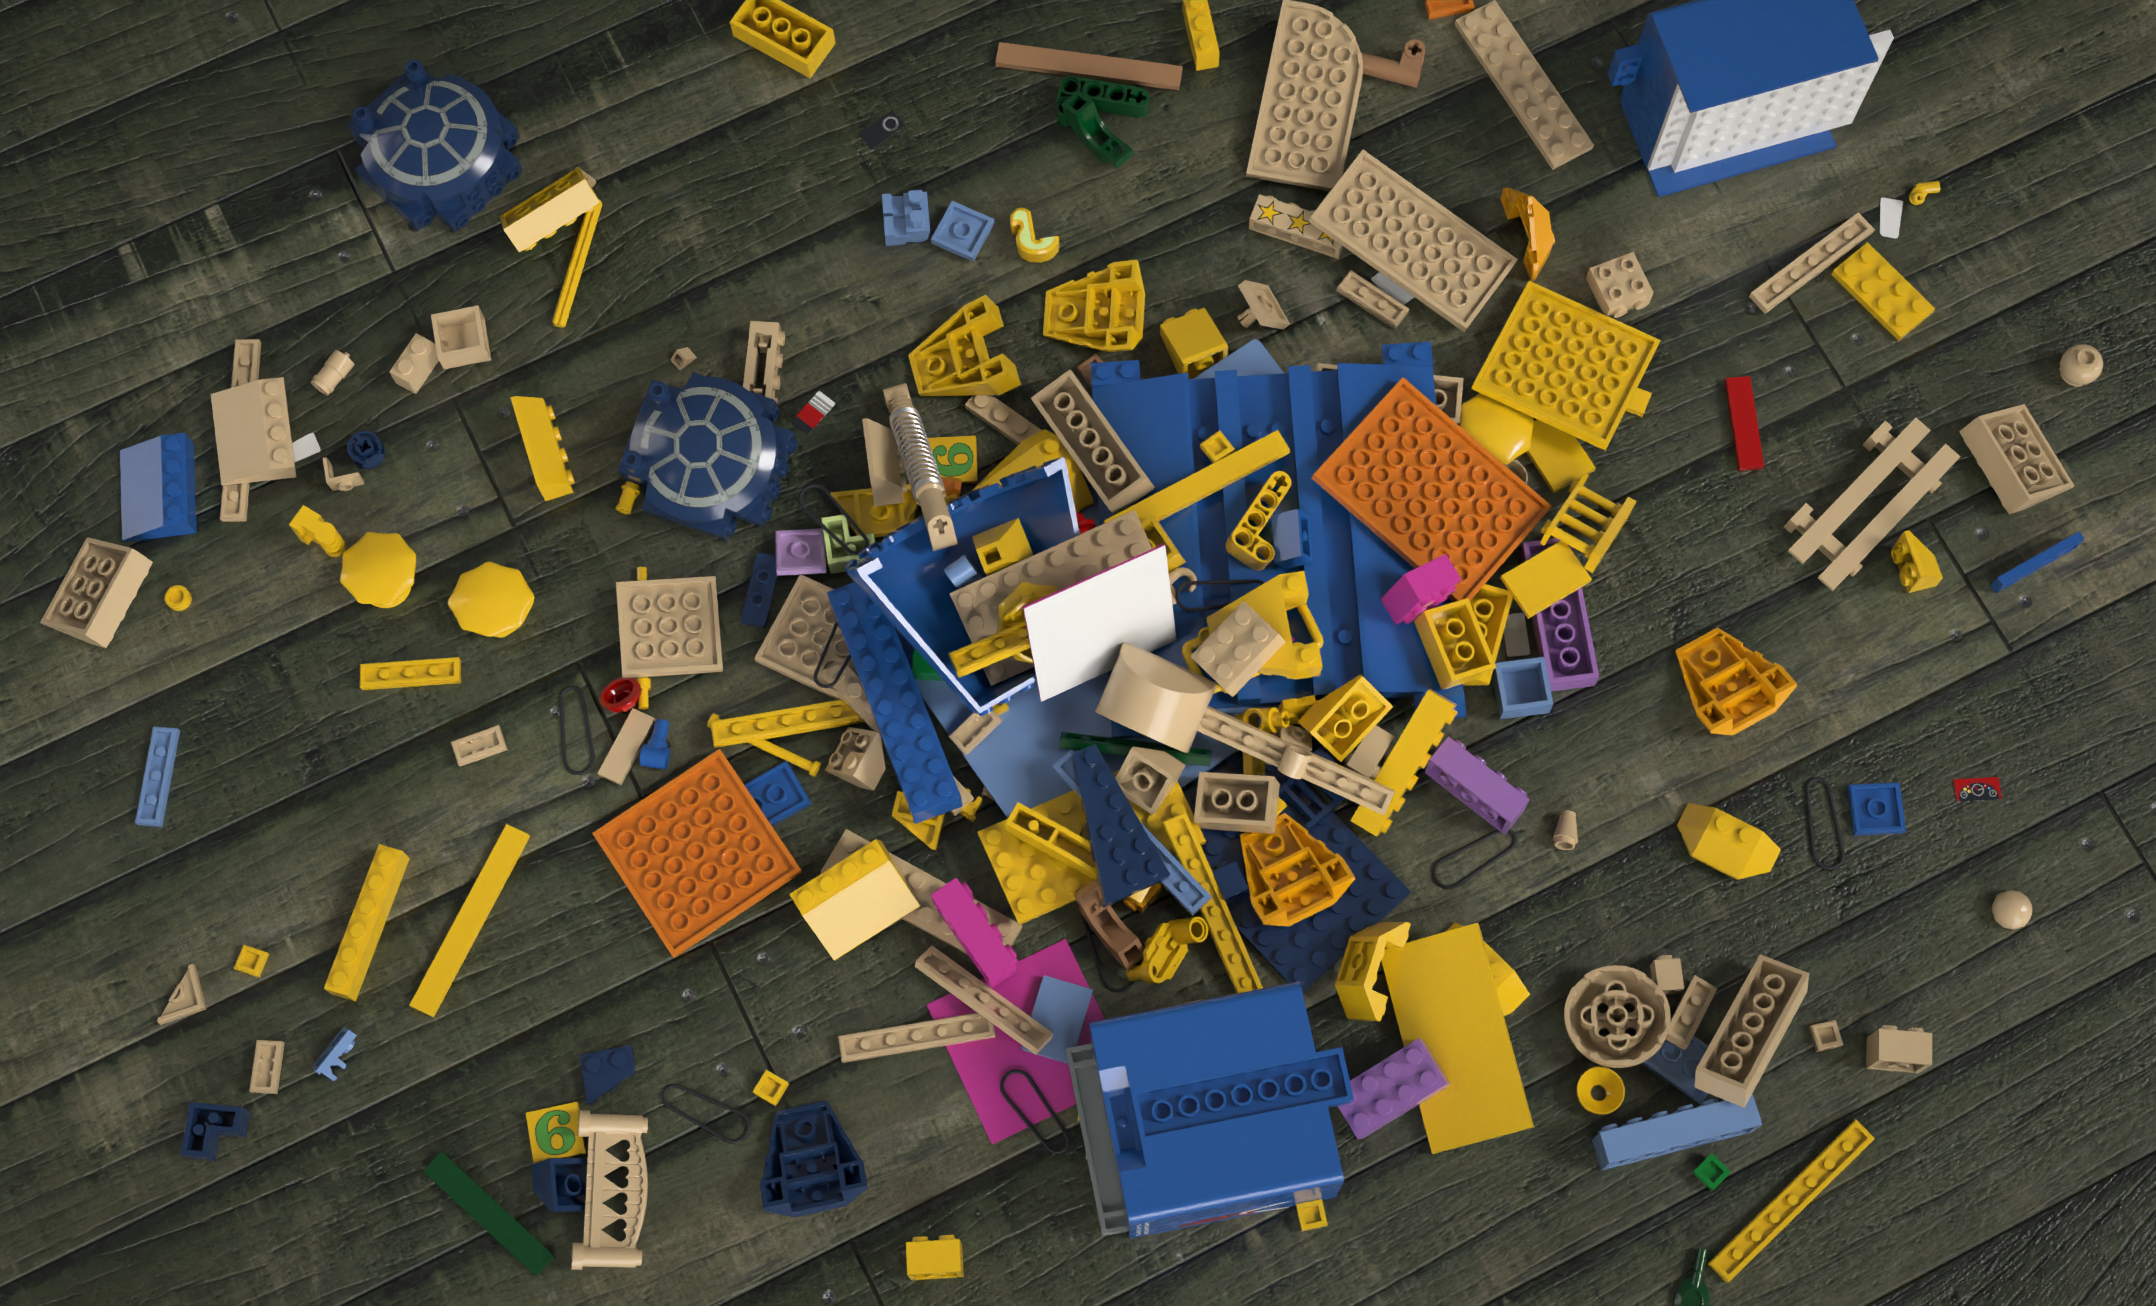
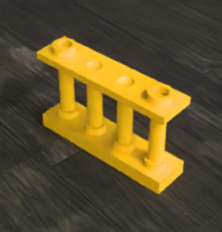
M1584 473L1580 481L1575 479L1568 490L1571 494L1553 521L1548 519L1541 530V533L1545 535L1540 544L1545 546L1552 535L1584 553L1588 559L1584 569L1593 573L1628 519L1637 501L1630 497L1626 499L1623 505L1620 503L1617 505L1584 487L1589 476L1587 473ZM1580 495L1611 512V516L1614 518H1607L1575 499ZM1570 508L1603 526V530L1606 532L1602 530L1599 532L1566 514ZM1560 522L1594 540L1596 546L1586 544L1557 526Z

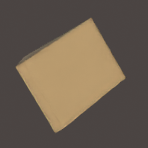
M686 347L677 349L670 360L678 370H681L697 357Z

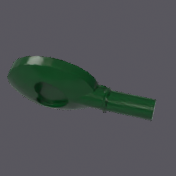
M1697 1249L1692 1277L1683 1280L1679 1284L1674 1295V1306L1709 1305V1291L1706 1284L1702 1281L1708 1250Z

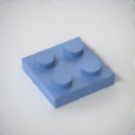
M952 201L931 238V244L974 262L995 221L991 217Z

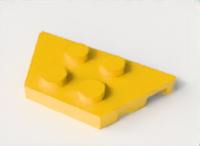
M907 484V492H903L904 502L881 506L874 505L872 488L831 492V495L864 534L874 533L875 537H883L912 521L919 506L914 499L910 484ZM848 521V524L855 533V535L859 536L860 534L858 533V531Z

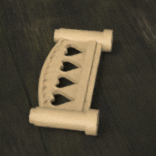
M579 1110L578 1137H588L583 1243H572L571 1270H582V1267L636 1268V1266H641L642 1250L637 1249L636 1243L644 1221L648 1194L647 1165L641 1135L642 1133H647L648 1117H643V1115L590 1114V1110ZM621 1140H627L630 1144V1148L627 1150L629 1159L626 1162L618 1160L605 1150ZM621 1166H625L629 1171L625 1177L628 1180V1186L619 1188L604 1176ZM618 1193H625L627 1195V1202L624 1205L627 1207V1212L619 1215L603 1203ZM618 1219L626 1222V1228L623 1230L626 1238L621 1242L616 1241L602 1231L603 1228Z

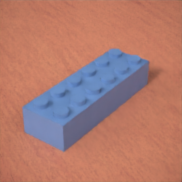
M1753 1094L1745 1108L1726 1100L1719 1102L1718 1098L1704 1101L1697 1108H1694L1693 1104L1677 1108L1678 1111L1668 1115V1111H1662L1653 1114L1646 1121H1643L1642 1117L1628 1120L1627 1124L1619 1128L1617 1124L1604 1126L1592 1139L1600 1169L1602 1171L1751 1133L1762 1125Z

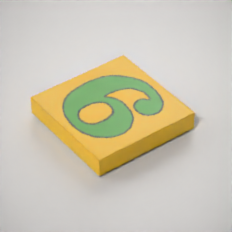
M976 436L928 438L941 478L945 479L947 476L959 478L962 482L961 485L978 484Z
M578 1102L526 1113L534 1164L549 1158H571L587 1154L584 1137H578L580 1110Z

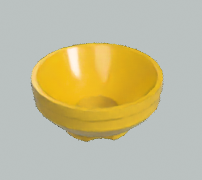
M1591 1068L1580 1077L1577 1083L1578 1101L1584 1109L1592 1114H1610L1617 1110L1624 1100L1625 1087L1623 1081L1616 1072L1609 1068ZM1592 1087H1602L1606 1092L1605 1099L1602 1101L1593 1099L1591 1096Z

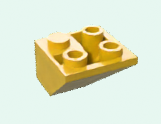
M1019 518L972 536L976 551L987 576L1034 556Z
M1909 530L1904 531L1891 550L1892 559L1895 564H1898L1900 570L1901 584L1906 586L1908 593L1937 586L1943 577L1935 555Z

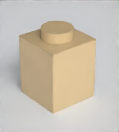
M1672 955L1656 957L1657 960H1654L1650 965L1652 981L1660 986L1665 995L1680 994L1684 990L1680 958L1672 959Z

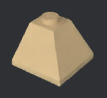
M1132 747L1115 779L1126 798L1154 815L1175 786L1186 765L1165 751Z

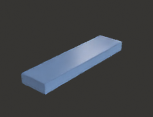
M153 727L135 819L137 825L163 826L180 735L178 728Z

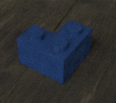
M190 1102L180 1155L189 1159L216 1161L220 1135L246 1138L250 1111L238 1106Z

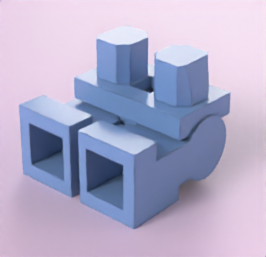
M911 190L908 193H903V196L882 194L885 245L893 246L906 244V242L918 243L926 241L930 234L927 192Z

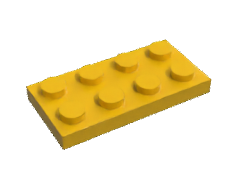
M1868 242L1835 268L1831 274L1898 341L1935 310Z

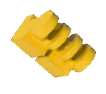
M304 505L289 524L302 542L307 545L311 541L316 542L331 557L342 555L346 549V544L331 523L325 522L321 515Z

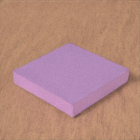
M823 528L775 531L777 576L826 573Z

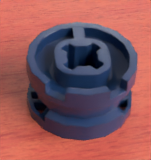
M361 431L350 438L347 451L359 468L373 469L383 462L385 448L375 433Z

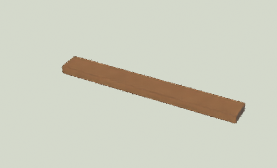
M999 42L995 62L996 67L1178 91L1183 66L1002 42Z

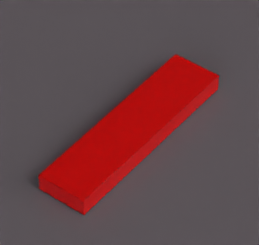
M1751 377L1726 378L1725 387L1738 471L1763 469L1764 462Z

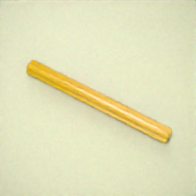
M600 199L596 209L584 215L552 319V323L556 327L564 328L566 326L602 208Z

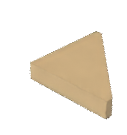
M190 964L188 966L186 974L173 991L161 1017L157 1019L158 1024L162 1025L207 1009L196 965Z

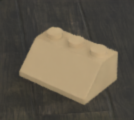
M868 418L862 419L874 505L904 502L903 492H907L906 478H901L900 473H905L902 460L898 459L900 452L892 429Z

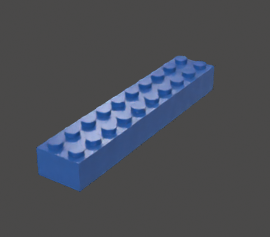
M855 582L827 592L832 611L914 823L917 824L962 807L961 795L894 625Z

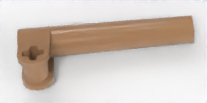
M1416 39L1408 41L1404 47L1400 62L1362 53L1363 74L1417 88L1424 62L1425 45L1422 41Z

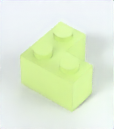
M844 515L822 518V523L849 549L860 551L864 548L865 540L861 535L850 537L848 520ZM823 529L831 574L846 572L847 562L852 559L859 561L858 555H852L847 552ZM874 533L865 534L869 545L875 542Z

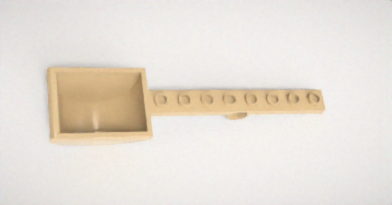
M1124 642L1122 644L1106 688L1095 709L1096 713L1185 753H1188L1197 731L1278 767L1281 773L1291 778H1303L1385 815L1395 793L1394 789L1208 706L1218 684L1217 682L1130 643Z

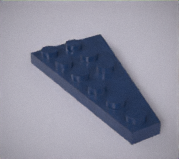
M1096 744L1075 752L1071 759L1077 786L1080 788L1081 806L1085 812L1087 835L1098 874L1097 882L1103 897L1101 899L1102 906L1105 908L1168 879L1170 873Z

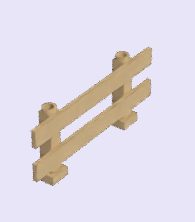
M1917 418L1897 438H1894L1889 433L1892 426L1884 421L1863 444L1869 451L1875 447L1881 452L1873 463L1817 521L1809 515L1814 509L1805 503L1784 526L1790 533L1796 529L1802 534L1800 539L1788 550L1800 563L1803 564L1817 549L1832 561L1818 577L1832 591L1849 574L1853 577L1863 567L1860 562L1928 491L1932 494L1942 484L1939 479L1960 458L1947 444L1926 465L1911 453L1914 447L1931 431ZM1897 466L1911 480L1866 528L1845 547L1832 533Z

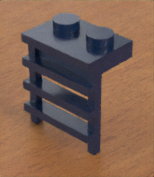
M1321 747L1313 752L1329 761L1337 762L1336 758L1328 750L1324 751ZM1290 778L1279 788V795L1284 793L1310 820L1305 825L1307 830L1315 826L1319 820L1329 814L1345 798L1318 786L1332 801L1326 806L1301 779ZM1295 783L1321 812L1315 815L1294 794L1289 786Z

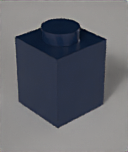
M1225 861L1214 867L1215 870L1212 873L1226 904L1248 894L1249 888L1236 861L1230 864L1228 861Z

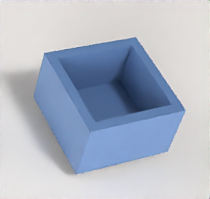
M1545 657L1495 663L1496 668L1492 672V679L1500 719L1550 713L1553 699Z

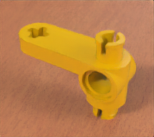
M1275 707L1245 709L1243 714L1237 713L1234 715V718L1267 733H1276L1279 731V727L1287 728L1290 724V721H1283L1284 718H1290L1288 712H1279ZM1259 716H1260V718H1261V723H1260V725L1258 724V717H1259ZM1243 752L1244 775L1265 776V761Z

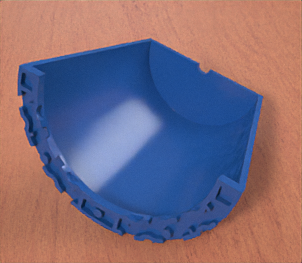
M1064 457L1044 462L1039 467L1035 465L1000 479L1002 485H999V483L990 486L986 485L949 501L947 507L953 522L957 545L933 551L924 516L921 515L883 536L884 539L879 544L875 541L869 547L860 551L857 554L860 560H849L845 567L847 574L971 712L979 714V716L993 711L992 706L997 703L1004 704L1014 698L1012 694L1031 689L1034 686V680H1036L1034 667L992 686L983 668L958 678L948 653L970 645L972 642L950 596V593L959 588L952 583L944 569L961 556L966 555L983 578L987 577L972 536L1017 518L1021 522L1033 555L1080 535L1067 464Z

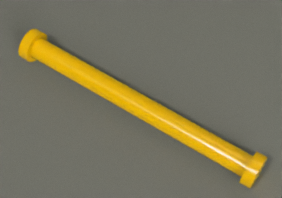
M713 713L707 727L711 728L710 722L722 719H719V715ZM769 741L747 742L809 771V775L814 777L820 769L821 763L817 761L813 763Z

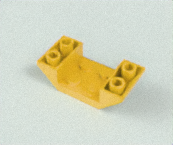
M1378 922L1350 936L1335 983L1347 1019L1381 1022V1018L1386 1011L1388 997L1372 990V987L1377 980V971L1384 957L1385 948H1403L1409 936L1410 923Z

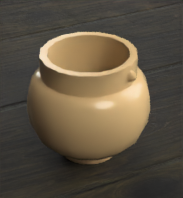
M2087 344L2070 347L2062 355L2060 361L2061 377L2072 386H2082L2094 382L2103 369L2101 354L2093 346Z

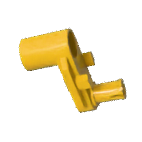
M1191 917L1161 923L1154 935L1147 938L1144 943L1143 962L1141 965H1134L1126 970L1127 978L1132 982L1143 980L1147 984H1158L1164 980H1171L1188 952L1187 944L1203 942L1207 938L1208 926L1205 920L1201 917Z

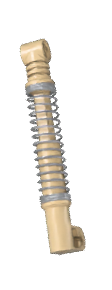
M903 383L883 389L886 405L890 412L889 422L893 436L895 437L914 499L922 508L932 549L936 551L957 545L953 522L944 499L945 487L920 414L911 402L907 384Z

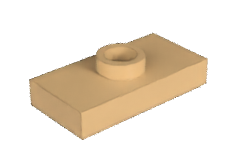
M994 710L983 716L972 713L948 737L965 755H968L1003 720Z
M499 725L451 742L460 767L508 750Z
M256 1041L249 1090L251 1093L278 1094L285 1044L283 1041Z

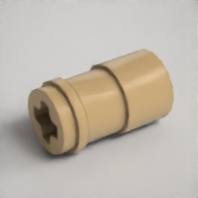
M335 350L318 374L314 375L311 384L321 393L328 396L355 365L349 359L350 355L347 352L343 354Z

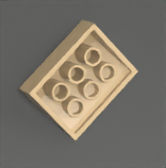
M283 377L260 379L211 394L222 486L296 477Z
M2025 404L1978 416L1959 431L1965 444L1974 455L1977 464L1989 480V484L1995 490L2003 507L2009 514L2030 508L2074 487L2073 482Z
M87 537L40 623L87 643L107 648L120 622L124 619L132 600L136 597L140 585L148 575L153 562L133 548Z

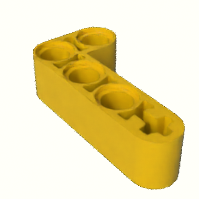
M1283 471L1274 472L1269 477L1225 543L1226 550L1230 555L1255 571L1263 570L1275 555L1273 546L1258 535L1291 486L1289 475ZM1275 485H1278L1279 487L1276 492L1271 491ZM1260 501L1266 502L1269 508L1264 507ZM1248 520L1254 521L1256 527L1250 525ZM1235 538L1240 539L1243 542L1244 546L1239 545L1236 542ZM1256 553L1262 554L1265 560L1259 559Z

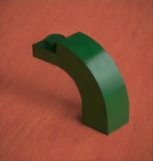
M1076 91L1061 104L1064 114L1075 134L1102 163L1107 161L1118 169L1134 155L1133 149L1116 137L1105 126L1098 115L1094 101L1081 91Z

